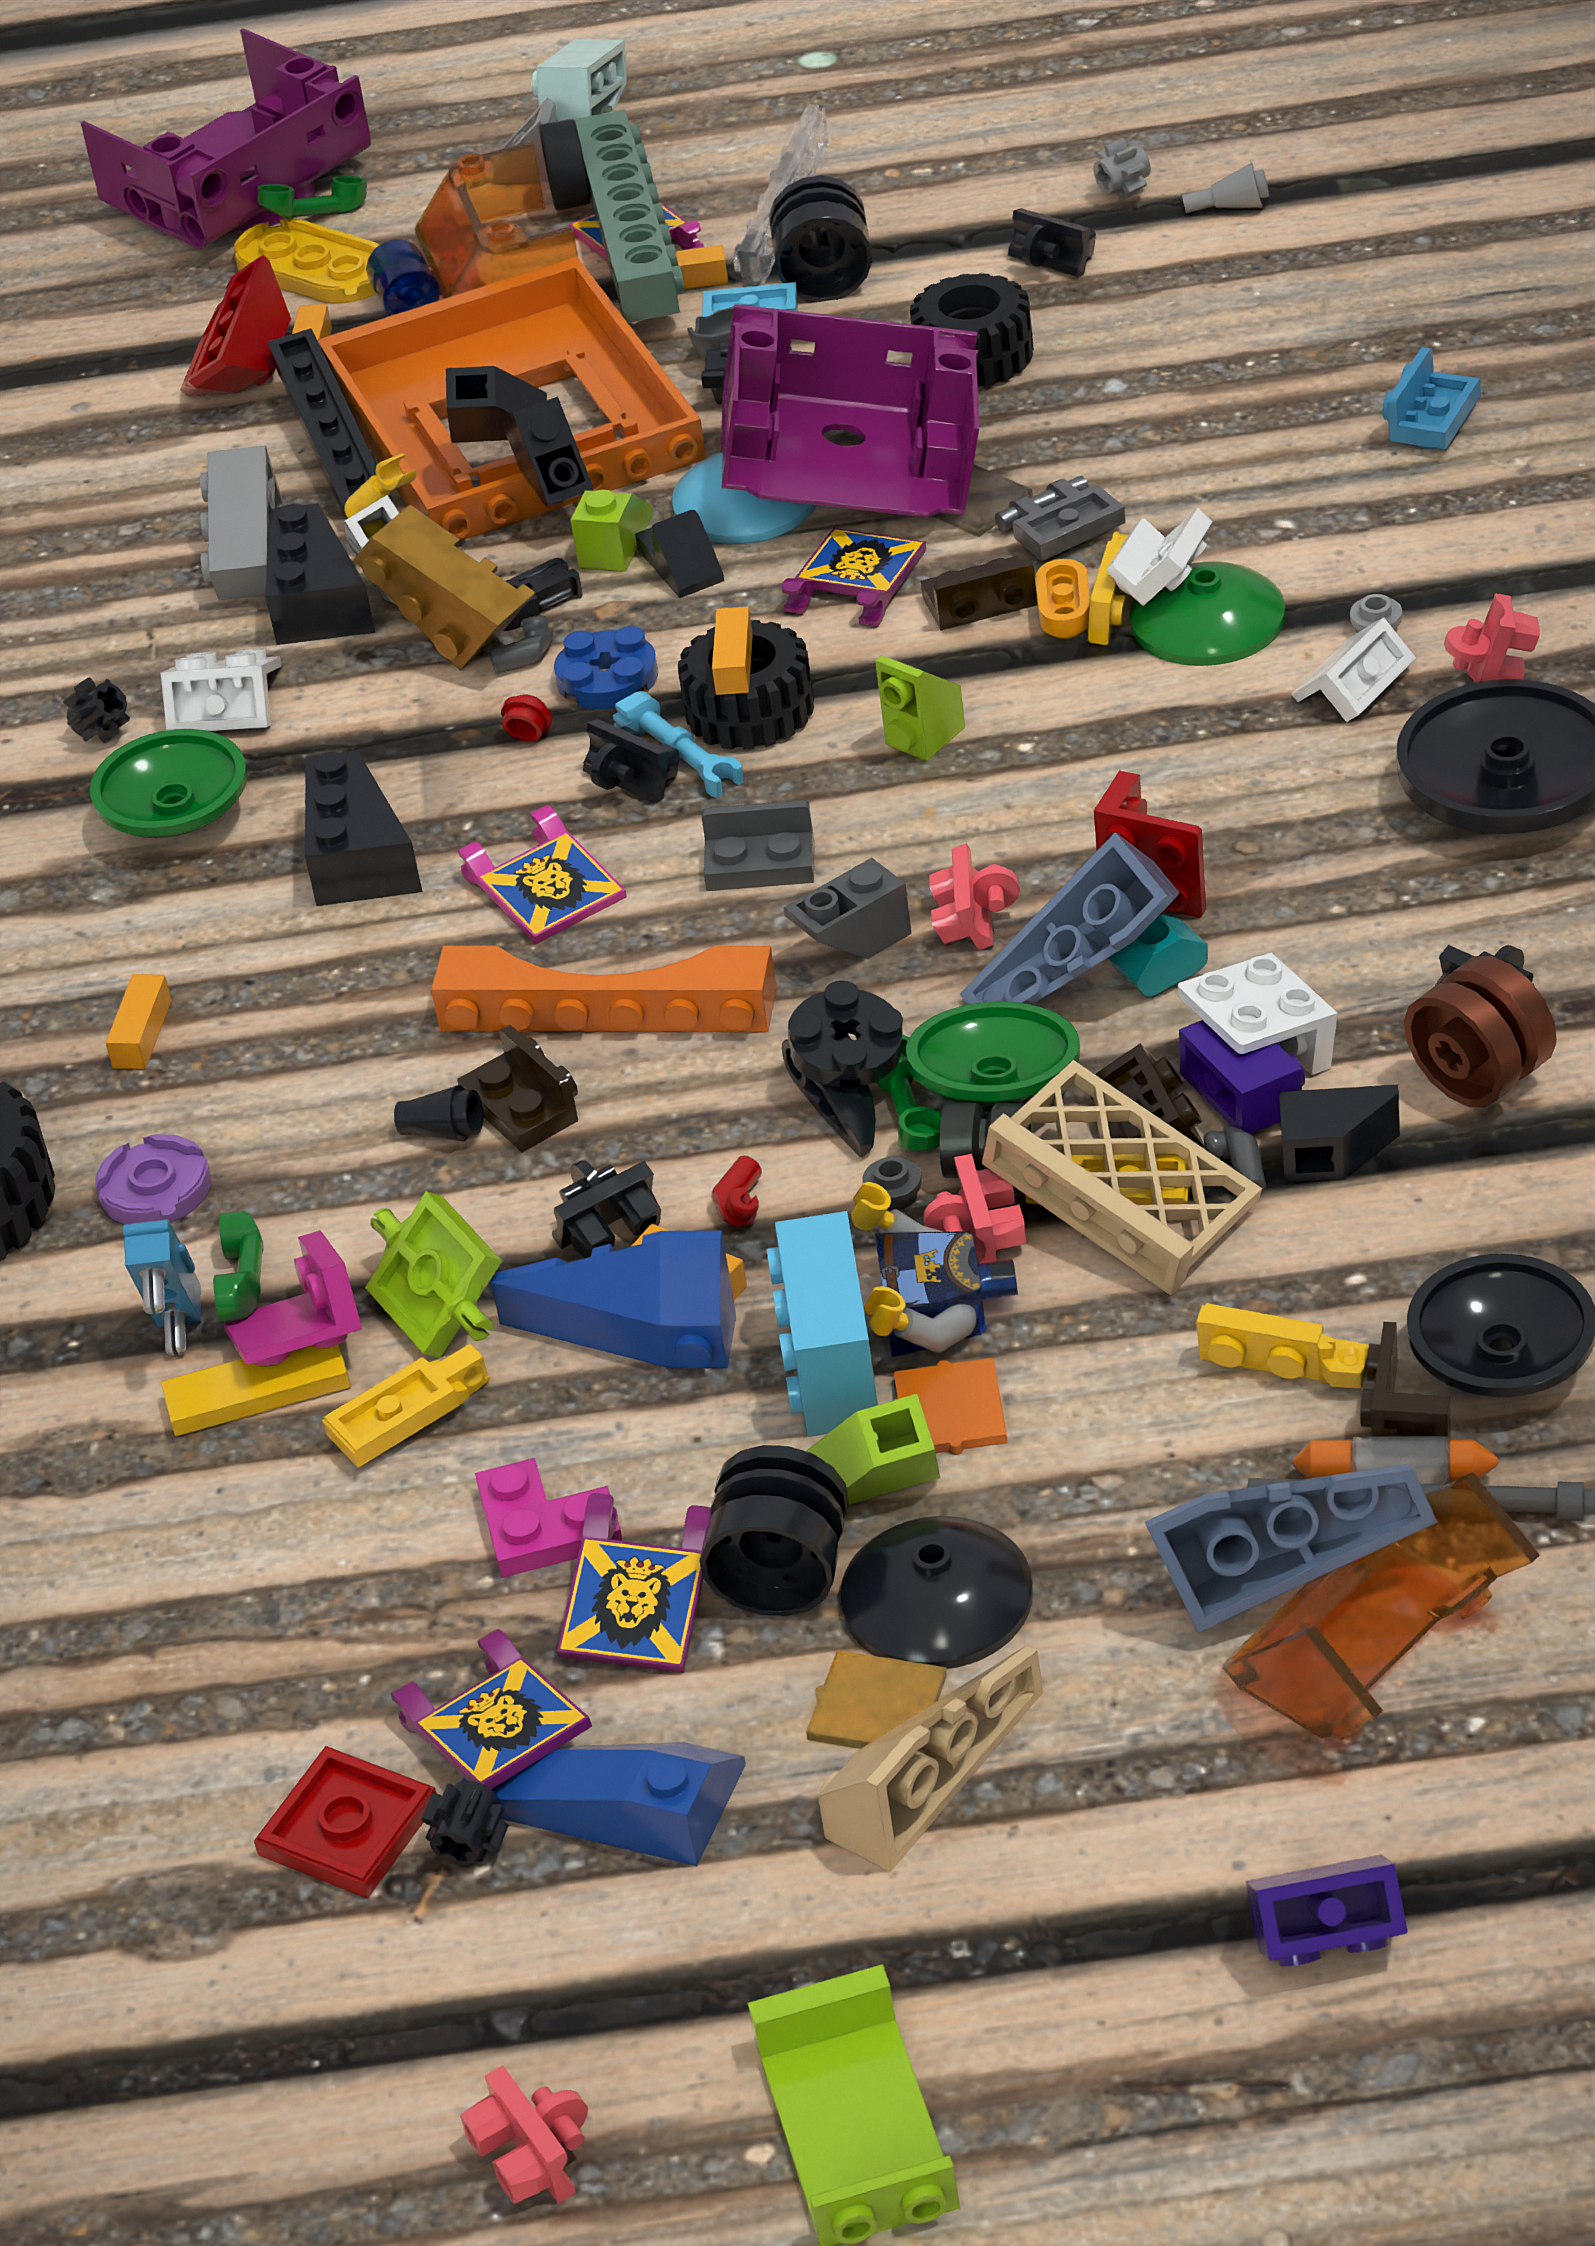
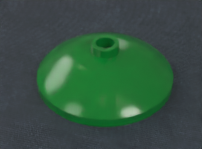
M1219 561L1191 563L1189 565L1192 568L1191 572L1173 591L1164 587L1144 606L1134 598L1130 608L1132 634L1145 650L1161 659L1193 666L1220 665L1247 658L1261 651L1274 641L1281 632L1285 622V601L1281 591L1271 580L1243 565Z
M200 729L159 731L130 741L111 753L99 765L92 777L90 797L98 817L118 831L144 838L174 837L201 829L224 815L235 804L245 789L248 776L247 767L241 750L235 743L222 735Z
M995 1001L973 1003L941 1012L919 1025L909 1037L906 1045L908 1069L915 1080L945 1099L955 1102H978L980 1106L993 1107L995 1103H1018L1031 1099L1073 1060L1078 1063L1080 1058L1079 1036L1074 1026L1068 1020L1051 1010L1019 1002Z

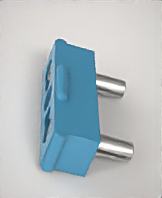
M169 1219L124 1224L125 1267L143 1299V1310L151 1314L157 1328L164 1327L166 1353L175 1356L177 1350L178 1355H182L186 1352L185 1325L201 1323V1286L194 1272L195 1264L186 1246L179 1241Z

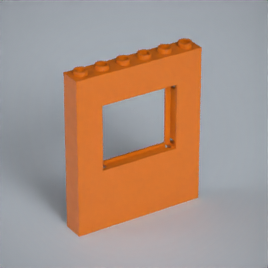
M577 256L317 340L362 436L378 462L380 463L388 458L404 453L405 457L399 462L401 472L406 474L413 470L416 471L414 481L396 488L406 505L413 506L459 538L460 541L579 502L582 495L546 507L521 473L514 455L472 468L456 443H451L449 433L439 420L448 417L446 408V368L496 366L535 387L575 375L609 421L608 424L573 435L594 488L593 491H612L706 459L700 417ZM614 429H618L622 434L620 440H615ZM478 475L479 485L473 488L470 477Z

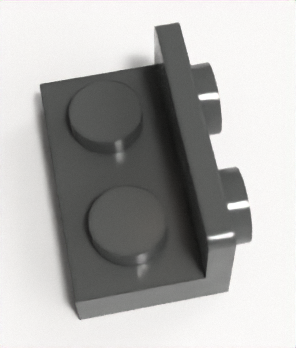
M807 800L711 807L702 810V825L705 837L704 879L706 891L814 883L815 840L810 805Z

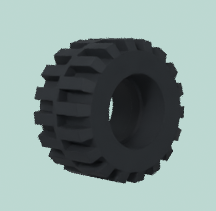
M987 273L960 274L956 277L941 279L937 284H930L924 288L923 293L917 294L913 299L914 304L910 306L912 325L977 332L975 350H978L976 364L977 387L992 386L996 382L1013 378V374L1022 372L1026 368V363L1031 362L1034 347L1030 302L1026 290H1021V285L1017 282L1008 281V278L1000 275L990 276Z
M751 620L753 636L749 693L716 695L712 671L715 627L708 629L707 634L698 635L690 641L691 646L685 647L680 654L681 660L678 661V674L687 725H690L691 732L696 737L702 736L703 742L710 745L721 744V748L732 750L735 747H743V750L754 749L755 746L764 745L767 747L776 744V740L787 739L795 734V729L805 726L808 722V716L812 715L814 710V695L806 644L802 638H797L795 631L790 628L781 629V624L761 623L760 620Z

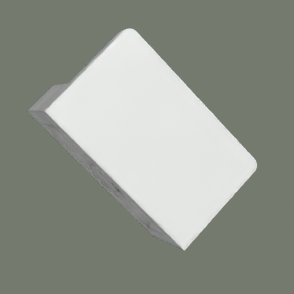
M1383 617L1347 639L1291 695L1297 702H1300L1316 691L1321 690L1344 720L1348 722L1358 716L1416 657Z

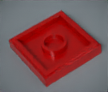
M325 1746L254 1839L257 1854L368 1899L424 1823L421 1821V1818L432 1793L437 1794L436 1789L423 1782Z

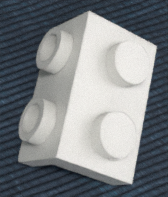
M1197 508L1169 535L1164 537L1146 519L1142 518L1131 530L1108 566L1107 572L1114 578L1117 586L1123 592L1132 595L1144 606L1161 589L1166 587L1168 590L1173 591L1189 575L1192 570L1189 565L1207 546L1202 538L1212 521Z

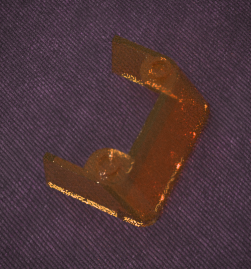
M533 142L484 154L470 153L461 156L450 167L416 223L414 230L417 246L440 300L576 256L578 257L572 226L527 237L523 228L507 220H500L545 209ZM495 221L489 224L487 227H482L483 223Z
M1474 1472L1425 1494L1438 1523L1307 1582L1224 1662L1222 1668L1240 1690L1317 1737L1323 1739L1335 1734L1339 1740H1343L1355 1733L1366 1722L1375 1719L1383 1711L1368 1690L1440 1619L1456 1612L1462 1619L1474 1614L1492 1598L1493 1594L1488 1587L1498 1577L1533 1563L1540 1554Z

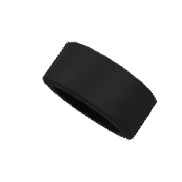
M567 119L539 125L544 162L555 209L561 210L590 204L587 174L575 120Z

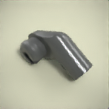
M536 615L522 620L521 629L525 637L521 638L520 641L489 650L496 674L533 664L541 658L553 641V630L548 629V620L544 615Z
M1223 1126V1131H1209L1205 1134V1150L1221 1161L1227 1160L1234 1170L1254 1182L1262 1190L1265 1189L1266 1182L1258 1143L1251 1134L1233 1126Z

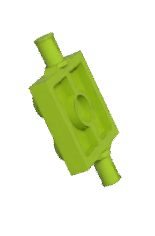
M425 1191L412 1214L402 1223L388 1208L379 1209L373 1215L378 1220L371 1218L370 1225L386 1241V1247L378 1268L365 1288L423 1354L441 1358L461 1326L475 1341L487 1338L490 1334L486 1330L492 1331L493 1323L481 1312L476 1302L502 1262L497 1254L441 1195Z

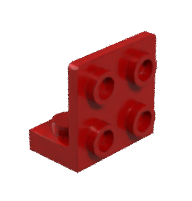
M1119 770L1093 810L1096 851L1116 832L1153 860L1179 891L1177 897L1165 910L1201 918L1206 910L1202 829L1197 825L1147 815V801L1141 798L1140 775Z

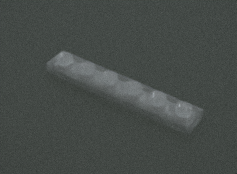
M807 105L800 121L794 123L791 140L788 146H783L780 163L777 169L771 171L766 193L759 196L757 212L754 218L749 219L747 222L746 235L742 243L737 244L735 247L734 268L736 272H741L743 287L764 285L775 263L769 214L775 198L786 186L801 178L815 176L827 150L829 140L824 105Z

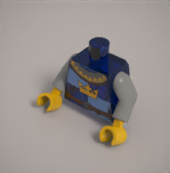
M863 1183L853 1197L854 1204L856 1205L851 1213L853 1224L858 1229L864 1231L872 1230L876 1226L880 1227V1233L875 1234L882 1286L873 1289L863 1308L868 1315H872L869 1323L873 1332L879 1336L889 1335L892 1357L924 1349L940 1353L963 1339L981 1335L986 1329L983 1300L1018 1295L1013 1259L977 1264L973 1235L966 1231L944 1232L923 1226L897 1209L891 1212L887 1211L891 1204L890 1195L882 1186L876 1183Z

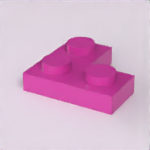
M535 1458L475 1473L502 1578L577 1559L583 1537L588 1496L592 1493L610 1495L608 1486L547 1501ZM617 1520L616 1529L611 1540L623 1541Z

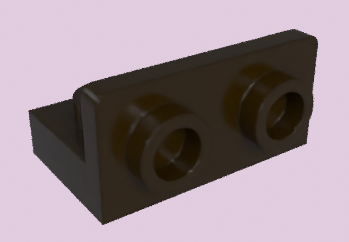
M1018 556L994 559L983 565L960 571H948L937 577L921 581L922 597L940 631L1037 606L1034 566L1028 559L1020 561Z
M508 1025L499 1030L504 1053L457 1079L458 1085H462L466 1090L474 1089L478 1092L482 1101L483 1117L523 1153L578 1122L574 1097L578 1094V1089L574 1078L564 1066L556 1067L545 1057L541 1047L533 1038L525 1039L511 1025Z
M1140 1043L1095 1074L1202 1148L1204 1147V1143L1195 1126L1203 1122L1202 1118L1184 1093L1178 1095L1176 1089L1181 1087L1183 1082L1165 1056L1156 1061ZM1128 1121L1108 1122L1111 1139L1141 1138L1140 1129Z

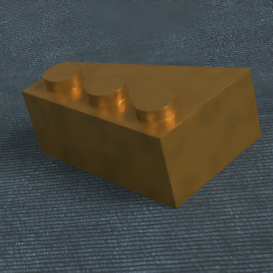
M409 505L369 539L354 561L362 568L365 576L390 597L398 606L402 615L409 621L414 622L434 643L437 651L461 670L502 633L536 592L524 584L516 589L495 574L498 568L496 564L486 557L477 562L457 548L460 542L459 538Z

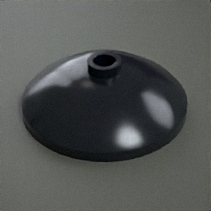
M1517 1254L1474 1256L1440 1269L1419 1287L1408 1308V1341L1419 1363L1431 1375L1449 1386L1487 1397L1524 1396L1546 1390L1565 1381L1587 1361L1595 1345V1305L1583 1285L1571 1274L1554 1264L1534 1257Z
M953 1516L917 1518L881 1532L868 1541L852 1558L845 1570L840 1589V1601L846 1626L854 1639L866 1651L896 1666L929 1671L947 1670L969 1665L992 1655L1004 1647L1024 1625L1033 1600L1031 1570L1026 1557L1015 1542L1007 1535L987 1524Z

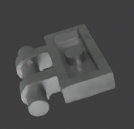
M1078 476L1069 481L1062 478L1047 485L1045 492L1031 498L1026 495L1010 501L1009 508L995 514L998 528L1002 532L1013 528L1014 538L1041 561L1057 556L1069 548L1091 538L1099 537L1105 532L1126 523L1125 506L1099 485L1095 484L1089 487L1083 476Z

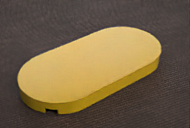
M284 218L280 220V226L269 227L268 222L257 224L242 233L234 246L235 262L239 271L261 255H264L270 261L281 289L327 303H350L369 298L382 291L390 283L394 274L389 253L384 246L367 239L296 218Z

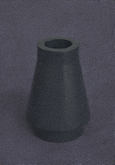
M456 1085L412 1100L398 1101L394 1109L395 1126L400 1135L414 1134L464 1142L469 1138V1135H478L482 1129V1101L476 1090H466L462 1085Z

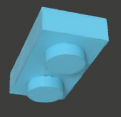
M796 282L703 291L702 317L706 318L717 310L733 307L734 304L798 311Z

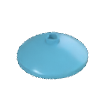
M723 453L712 455L694 465L678 481L672 494L674 516L689 510H695L700 516L710 542L721 544H748L775 538L799 526L811 515L816 505L758 499L744 490L721 488Z

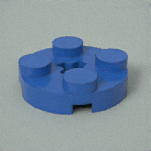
M635 626L594 633L587 631L573 632L564 638V649L557 655L554 662V672L559 693L565 699L566 693L576 697L577 705L588 709L616 708V703L641 689L645 684L647 685V691H649L658 678L655 650L645 640L644 631Z

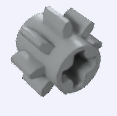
M1121 138L1105 145L1104 150L1097 152L1100 160L1094 163L1093 172L1095 180L1103 192L1110 194L1117 191L1119 199L1124 200L1139 193V189L1147 186L1144 178L1150 175L1151 166L1149 158L1141 146L1135 144L1127 148L1125 139Z

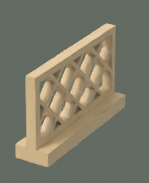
M1074 1060L1011 1118L1003 1113L989 1126L982 1164L1169 1295H1172L1185 1282L1188 1269L1260 1199L1262 1188ZM1074 1084L1093 1097L1094 1106H1063L1062 1094ZM1128 1121L1140 1129L1141 1138L1110 1139L1108 1122ZM1066 1122H1097L1100 1139H1069ZM1030 1123H1056L1058 1139L1042 1140L1027 1130L1026 1127ZM1144 1154L1147 1171L1116 1172L1113 1155ZM1155 1154H1176L1187 1161L1188 1170L1158 1171ZM1072 1155H1103L1105 1172H1088L1072 1161ZM1185 1186L1192 1188L1194 1204L1164 1205L1161 1187ZM1202 1186H1223L1238 1197L1232 1203L1206 1204ZM1150 1187L1153 1205H1136L1121 1195L1119 1188ZM1197 1220L1200 1234L1189 1242L1169 1228L1167 1221Z

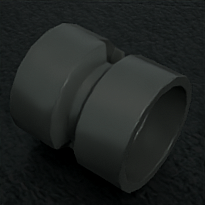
M945 1102L940 1123V1164L943 1177L959 1178L954 1157L972 1154L977 1171L988 1169L982 1164L989 1126L1003 1113L1011 1118L1026 1103H995L991 1112H984L978 1102ZM1031 1123L1026 1127L1030 1132H1032Z

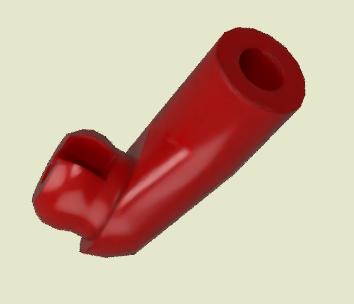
M749 1156L738 1157L715 1185L711 1193V1198L720 1217L731 1226L743 1227L749 1225L755 1220L759 1209L757 1195L751 1198L748 1191L760 1178L762 1169L759 1163Z

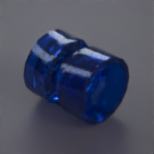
M390 240L375 248L369 256L366 266L367 277L389 316L439 301L441 295L439 283L415 244L407 240Z

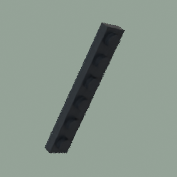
M312 328L267 341L274 366L344 518L347 520L344 511L347 499L370 477L376 475L377 465Z

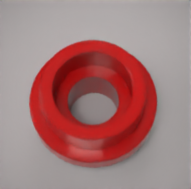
M523 694L509 697L504 701L501 709L503 729L512 737L522 741L532 742L538 740L543 733L550 729L553 721L552 714L539 698L532 695Z

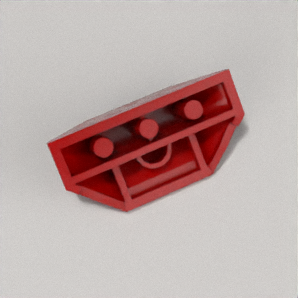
M261 255L231 276L225 288L227 290L225 296L216 307L201 337L180 390L186 396L240 393L253 383L256 386L263 384L275 372L276 368L270 357L267 341L284 337L291 317L271 263L264 255Z

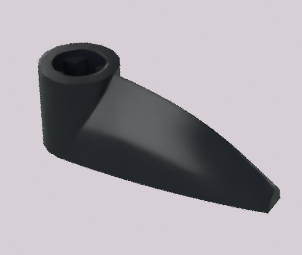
M848 1033L835 1035V1040L839 1042L844 1038H850ZM788 1039L784 1040L781 1047L782 1056L787 1071L794 1083L825 1121L860 1157L867 1154L874 1145L876 1122L874 1102L869 1085L860 1086V1078L841 1080V1087H831L814 1082L794 1066Z

